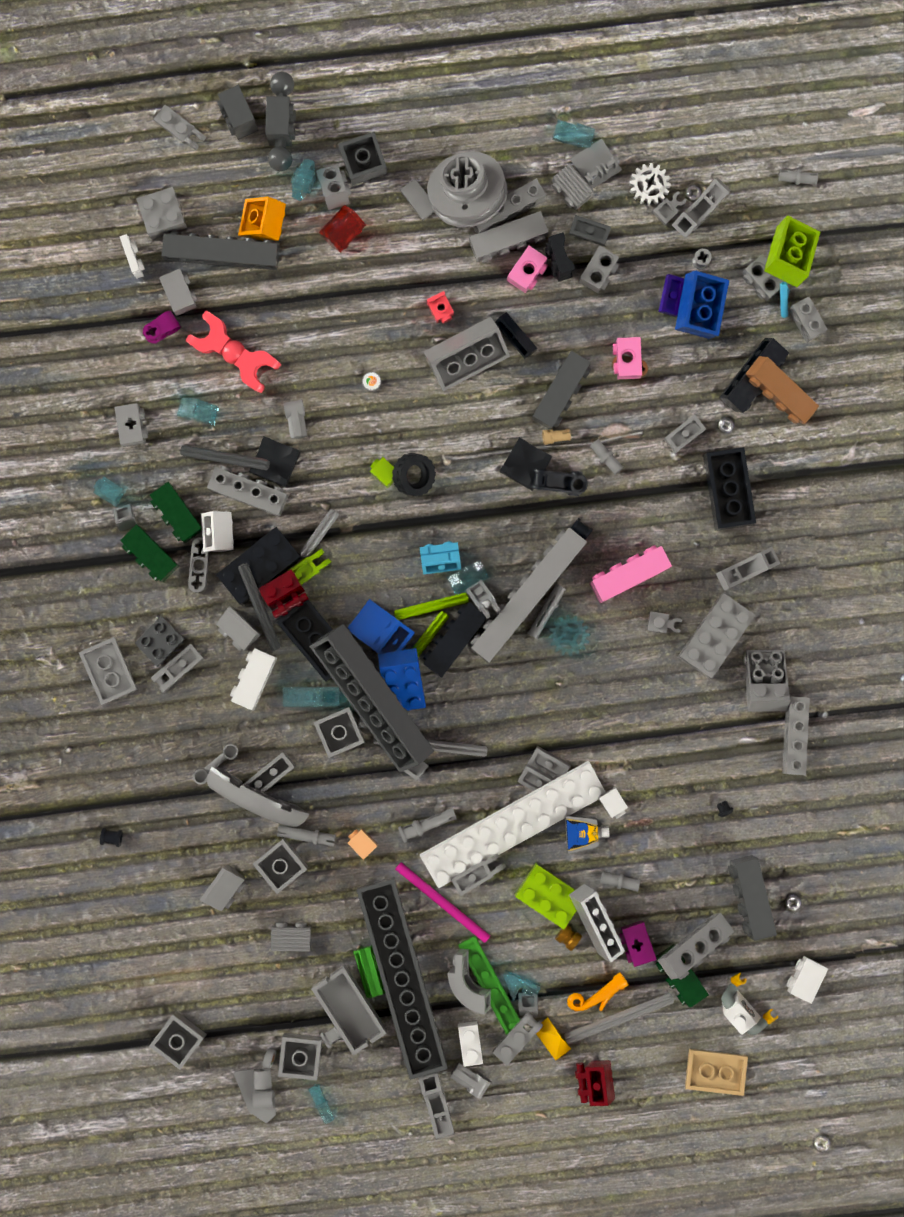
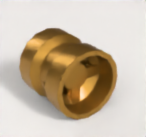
M567 925L564 930H560L555 940L559 943H564L566 948L572 951L581 940L582 935L572 931L571 927Z

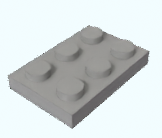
M115 637L78 652L101 705L138 690Z

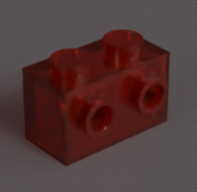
M344 205L319 233L332 248L341 253L362 232L366 224L353 209Z

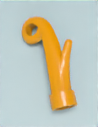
M619 972L609 983L587 1000H584L583 996L579 993L571 994L567 999L568 1007L574 1011H584L601 1002L599 1010L602 1011L614 994L620 989L623 990L629 984L622 973ZM575 999L580 1000L579 1004H574L573 1001Z

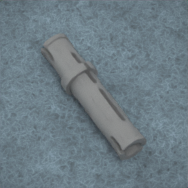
M555 584L549 597L545 598V604L527 634L538 639L554 609L558 608V602L566 591L565 588Z
M279 824L277 837L312 842L313 845L318 843L332 847L335 846L336 834L333 835L322 833L320 830L311 831Z

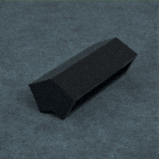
M507 312L495 321L499 330L524 359L537 351L534 343Z

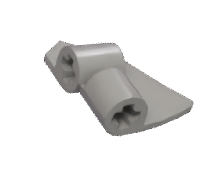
M259 1068L235 1071L233 1074L248 1111L267 1124L276 1115L271 1069Z

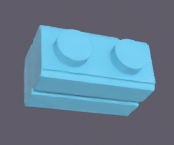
M448 541L440 545L427 544L424 547H420L423 575L461 570L458 542Z

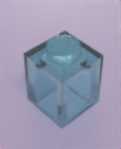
M103 477L102 480L99 479L94 485L95 490L93 493L116 507L126 490Z

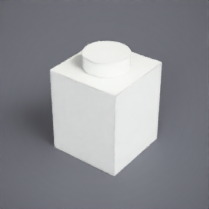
M615 787L599 797L600 802L611 818L615 816L617 819L626 813L625 809L628 807Z

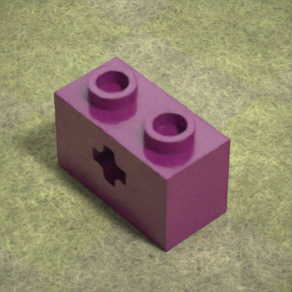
M642 920L620 927L622 933H619L622 945L626 944L628 951L625 952L628 963L632 962L633 966L637 967L657 960ZM634 940L641 942L637 949L632 946L634 945Z

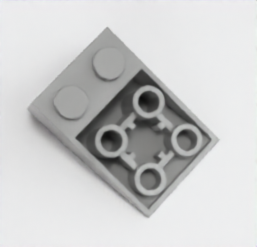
M746 650L748 712L787 711L790 695L785 650Z

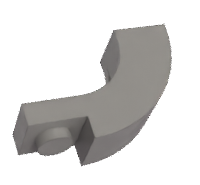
M718 177L715 178L701 196L677 218L672 226L684 238L688 237L712 214L731 190Z
M770 547L716 573L725 591L781 563L773 547Z
M460 949L453 957L454 967L448 972L451 990L465 1007L476 1013L486 1014L491 1008V989L482 988L472 980L469 974V949Z
M435 1072L418 1077L422 1095L430 1115L435 1139L439 1140L455 1135L446 1096L438 1073Z

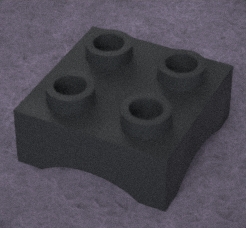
M564 232L549 236L545 248L547 258L552 261V266L550 267L552 275L557 277L558 282L573 278L572 271L575 270L573 262L565 252Z
M263 436L256 457L269 460V469L250 468L249 472L286 487L300 451Z
M519 437L500 469V473L533 491L534 488H531L535 476L533 469H546L553 456Z

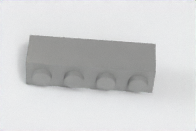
M539 211L470 236L469 243L476 262L486 263L492 260L494 256L499 255L501 257L509 254L510 250L516 248L517 250H522L533 242L535 244L541 243L546 240L549 232L542 213Z

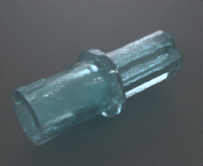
M319 1084L312 1086L308 1091L315 1103L314 1108H317L323 1123L328 1124L334 1120L328 1105L329 1101L325 1099Z

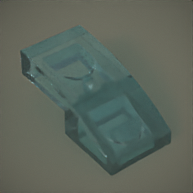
M558 120L552 140L590 148L595 129L579 123L574 125Z

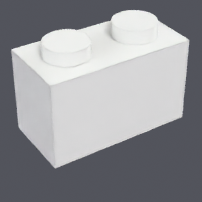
M212 511L202 513L203 552L234 550L231 512Z
M803 956L796 963L794 977L791 976L788 980L787 991L812 1004L828 968Z
M477 1021L459 1023L458 1030L463 1066L483 1064Z

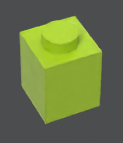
M384 457L380 460L377 458L370 466L372 468L370 473L386 488H389L394 482L392 480L394 466Z

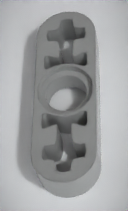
M202 537L194 539L191 547L188 586L195 593L203 592L207 586L210 552H203L202 548L201 554L205 555V558L201 556L195 557V553L199 554L196 544H200V541H203ZM197 560L204 562V568L200 571L194 568V563ZM193 572L197 574L204 573V577L199 576V582L202 583V586H199L197 590L193 586V582L197 581V576H193Z

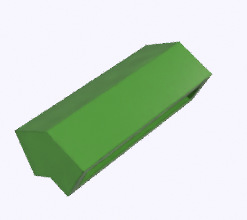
M372 945L353 951L366 997L373 998L385 994Z

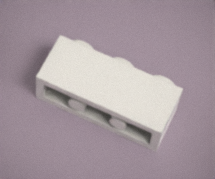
M256 648L253 651L250 650L246 658L248 664L245 669H241L238 676L240 682L231 691L230 696L233 697L231 701L247 709L255 710L277 657Z

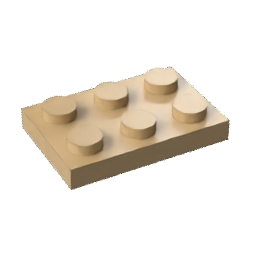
M689 1049L685 1089L744 1096L748 1056Z

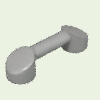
M232 743L225 745L223 753L205 768H198L193 774L195 783L205 784L212 766L218 767L226 759L232 760L238 755L237 746Z

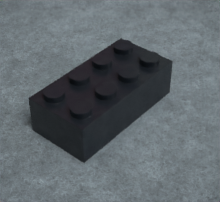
M744 447L706 453L703 459L715 531L756 524Z
M275 527L217 573L216 576L236 601L243 606L251 599L238 569L239 565L244 563L249 565L259 589L281 576L301 560L302 557L281 531Z
M308 599L303 602L302 606H296L290 610L288 614L277 621V624L324 681L328 682L332 677L309 646L326 633L332 631L333 628Z

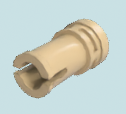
M570 429L542 430L544 445L554 444V442L571 441Z

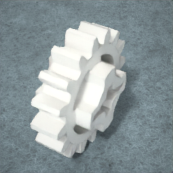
M650 163V166L647 168L643 164L642 170L636 168V174L631 175L632 181L629 182V186L633 188H631L630 193H635V200L641 199L640 204L647 201V206H650V203L653 201L657 205L658 199L663 201L665 199L664 195H668V188H670L671 183L667 181L670 179V176H664L666 170L660 171V165L653 168V163ZM653 179V184L647 190L648 183L651 182V180Z

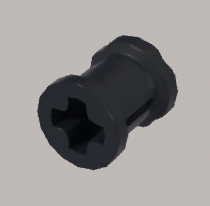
M580 518L571 526V529L584 540L594 530L592 527L588 528L583 524Z
M102 828L100 845L112 844L120 847L123 831L119 830L117 832Z

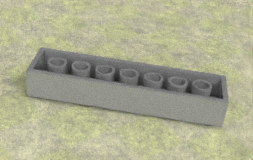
M570 527L567 531L562 529L555 539L557 543L554 546L550 544L543 553L545 558L542 561L540 559L536 561L531 568L532 574L530 576L526 574L519 582V585H521L519 590L514 589L507 597L509 602L506 606L501 604L499 607L501 610L495 612L497 617L493 621L489 619L482 628L485 630L481 636L477 634L470 644L473 645L471 650L487 663L493 659L587 543Z

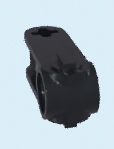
M533 469L535 476L531 488L564 492L570 496L578 497L579 494L587 490L588 481L581 471L572 470L570 473ZM577 479V485L574 487V481Z

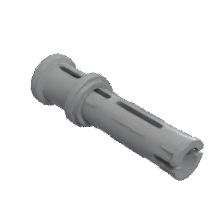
M453 808L419 822L414 820L412 824L405 827L399 826L398 829L403 842L406 843L408 839L416 836L421 837L424 832L457 818Z

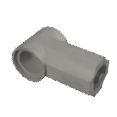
M303 399L284 402L286 419H288L291 439L307 437Z
M460 1062L455 1066L450 1075V1078L467 1088L466 1090L478 1099L482 1098L491 1084L487 1077L478 1072H473L469 1068L464 1067Z

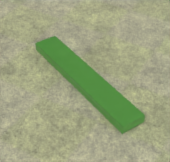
M474 935L459 943L458 946L460 949H469V967L480 987L491 989V1007L507 1035L521 1019Z

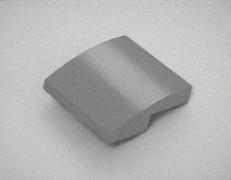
M537 746L517 782L534 791L567 773L571 765Z

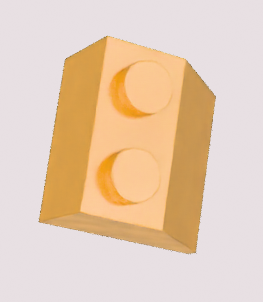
M269 196L245 199L238 236L261 241H279L286 204Z

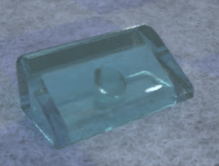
M481 560L446 578L454 594L457 595L480 580L483 581L489 578Z

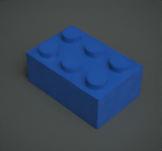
M699 271L685 274L675 330L707 339L719 336L729 280Z
M413 648L378 654L380 674L385 679L390 690L395 693L402 707L407 711L426 708L417 649Z

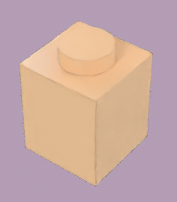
M363 828L360 831L354 830L348 836L351 839L348 844L363 860L378 846Z

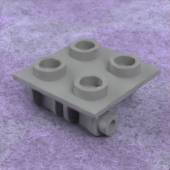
M602 139L570 158L581 177L592 189L622 171L619 159L612 155Z

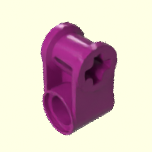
M166 311L155 320L146 324L143 328V334L149 343L156 344L180 330L181 326L173 313ZM151 330L155 332V336H152L150 334Z

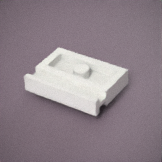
M127 234L120 236L132 273L136 278L143 277L142 270H145L142 260L137 258L136 253L139 251L136 242L131 241Z

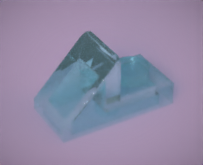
M504 970L503 976L513 1001L519 988H523L522 992L532 996L533 993L538 995L541 988L539 984Z

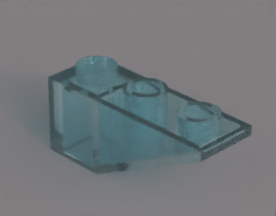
M283 687V707L341 706V690L339 687Z

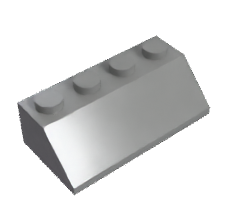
M491 317L423 352L442 391L510 357L501 332Z

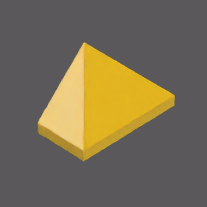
M548 1017L541 1022L543 1026L536 1034L553 1058L557 1060L571 1050V1048Z

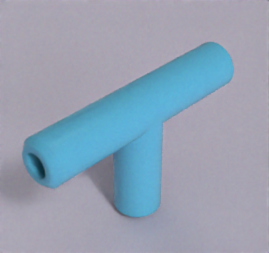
M786 282L780 283L781 317L783 318L788 317L790 289Z

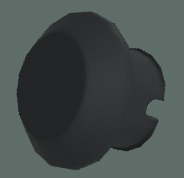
M727 801L717 804L720 812L718 816L724 817L733 812L734 808L730 807Z

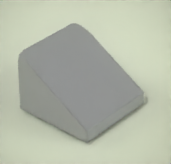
M131 503L112 509L119 531L133 528L137 524Z
M518 993L520 1017H523L528 1011L533 1016H538V993Z

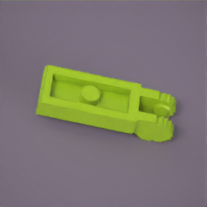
M320 549L310 557H306L291 568L302 585L331 563L330 559H326L316 567L312 562L324 554L323 549Z

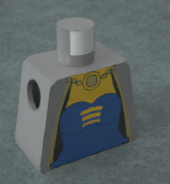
M565 816L567 853L599 847L598 838H609V826L598 827L596 818Z

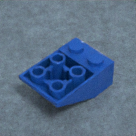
M370 599L348 627L354 636L378 654L403 650L415 634L414 631Z

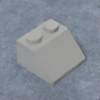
M230 606L216 624L220 627L218 631L225 638L229 636L233 640L232 645L239 651L241 649L247 651L262 635L237 610Z
M227 864L221 869L200 900L219 911L224 910V908L229 909L235 901L232 898L236 892L240 893L245 887L244 880L246 877Z

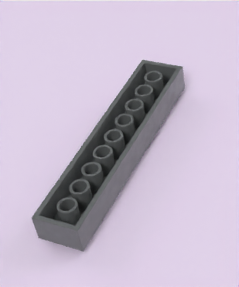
M395 877L358 887L357 894L409 1079L448 1069L447 1060Z

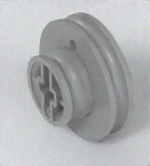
M470 151L452 155L442 161L429 178L427 192L435 214L443 222L456 227H472L488 221L500 211L507 197V183L500 164L494 158L481 152Z

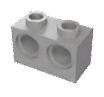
M338 164L316 170L328 210L350 204L348 196L351 195L349 185L344 184V182H347L344 170L340 171Z
M599 245L581 275L579 283L596 293H599L601 289L605 290L610 282L607 278L610 273L615 274L620 265L617 263L619 257ZM607 259L610 261V265L603 266L600 261ZM598 275L601 281L595 283L591 280V276Z
M762 254L745 268L742 274L744 275L743 279L748 285L752 284L756 289L757 296L767 302L780 291V283L785 281L764 271L767 259ZM752 269H759L761 276L754 275ZM765 283H771L774 289L767 290Z
M809 296L792 305L788 310L806 343L821 336L828 330Z

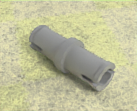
M780 169L778 181L793 182L795 185L800 183L817 185L818 173L801 172L800 169H797V171Z
M600 439L591 444L590 448L599 456L600 462L602 464L605 463L614 475L624 468L613 456L614 453L609 451Z
M602 871L600 884L603 883L616 886L617 889L625 888L638 892L640 880L624 877V874L615 875Z

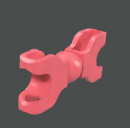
M205 311L202 318L210 325L209 335L200 339L190 334L186 338V342L202 353L217 352L221 354L227 363L234 364L240 369L243 383L262 393L265 387L257 379L258 369L267 365L277 370L280 368L281 363L265 351L249 352L246 350L241 342L232 340L227 335V328L222 320Z

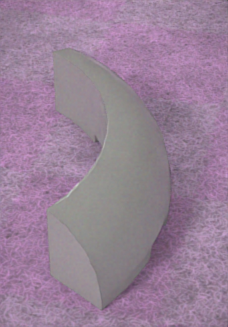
M211 767L207 776L209 788L238 806L265 819L289 827H298L308 818L309 813L298 805L280 799L277 800L256 788L242 784L243 782L226 770Z

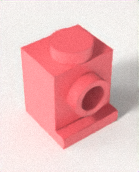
M444 291L427 299V305L436 323L442 322L443 324L452 319L454 311ZM443 305L445 309L440 311L438 306Z

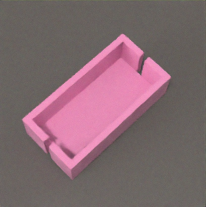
M654 545L643 551L644 555L639 556V554L628 558L625 565H622L620 562L609 569V573L605 574L602 571L593 576V581L590 582V585L599 603L671 568L672 565L663 547L657 548Z

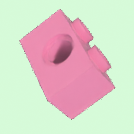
M528 245L507 276V281L524 293L528 289L532 290L537 283L536 277L538 274L542 275L547 269L548 265L546 263L548 258ZM525 267H531L533 268L534 272L532 274H526L523 269Z
M617 338L616 344H613V355L617 357V363H614L613 368L614 374H617V380L640 379L642 376L641 338ZM628 354L631 356L632 361L626 363L623 361L622 356Z

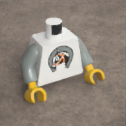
M738 973L731 977L732 984L728 985L721 996L723 1013L741 1035L745 1032L750 1035H757L768 1024L777 1020L778 1015L773 1018L770 1014L773 1009H770L761 1018L738 991L737 987L745 984L747 981L746 978L740 980L741 973Z

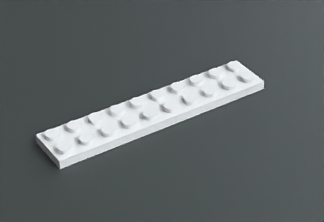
M587 761L419 855L437 887L440 888L451 882V879L481 863L482 860L485 861L497 853L500 855L563 820L565 816H570L597 801L606 792L590 762Z

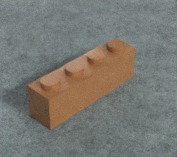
M759 356L746 372V375L750 378L749 382L753 386L759 387L763 391L762 394L766 398L772 399L776 403V408L782 412L785 411L789 415L788 419L795 424H806L819 407L768 357Z

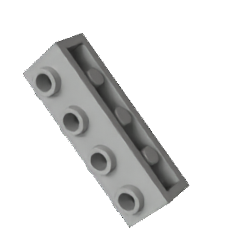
M225 466L214 468L207 486L208 490L275 516H281L288 495L284 493V489L274 486V489L267 487L268 483L259 479L254 482L249 480L250 476L240 472L238 475L231 473L232 469Z
M583 884L569 894L598 955L611 963L623 954L625 950L621 944L620 937L614 929V924L606 913L605 906L601 903L598 892L595 888H590Z

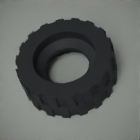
M408 453L402 455L397 463H395L394 470L392 471V480L395 487L398 488L399 492L417 497L428 493L429 489L433 487L436 476L433 462L427 456ZM413 465L421 469V478L416 484H411L407 480L408 469Z

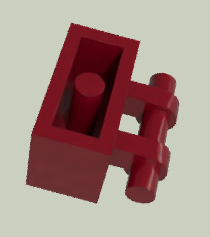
M292 569L258 589L268 607L274 610L272 614L275 618L281 615L285 616L289 610L296 606H302L303 602L309 599L307 594L303 593L305 589Z
M591 1061L585 1067V1070L584 1063H576L577 1071H575V1076L578 1079L579 1088L577 1091L581 1103L589 1102L590 1106H609L615 1099L611 1061Z

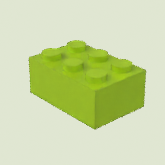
M787 215L776 227L764 271L798 287L809 277L820 231Z
M535 863L515 893L516 898L563 930L577 911L569 896L576 889L538 863Z

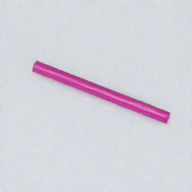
M402 862L395 868L397 872L485 943L491 935Z

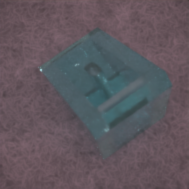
M182 397L177 416L214 425L219 407L199 399Z

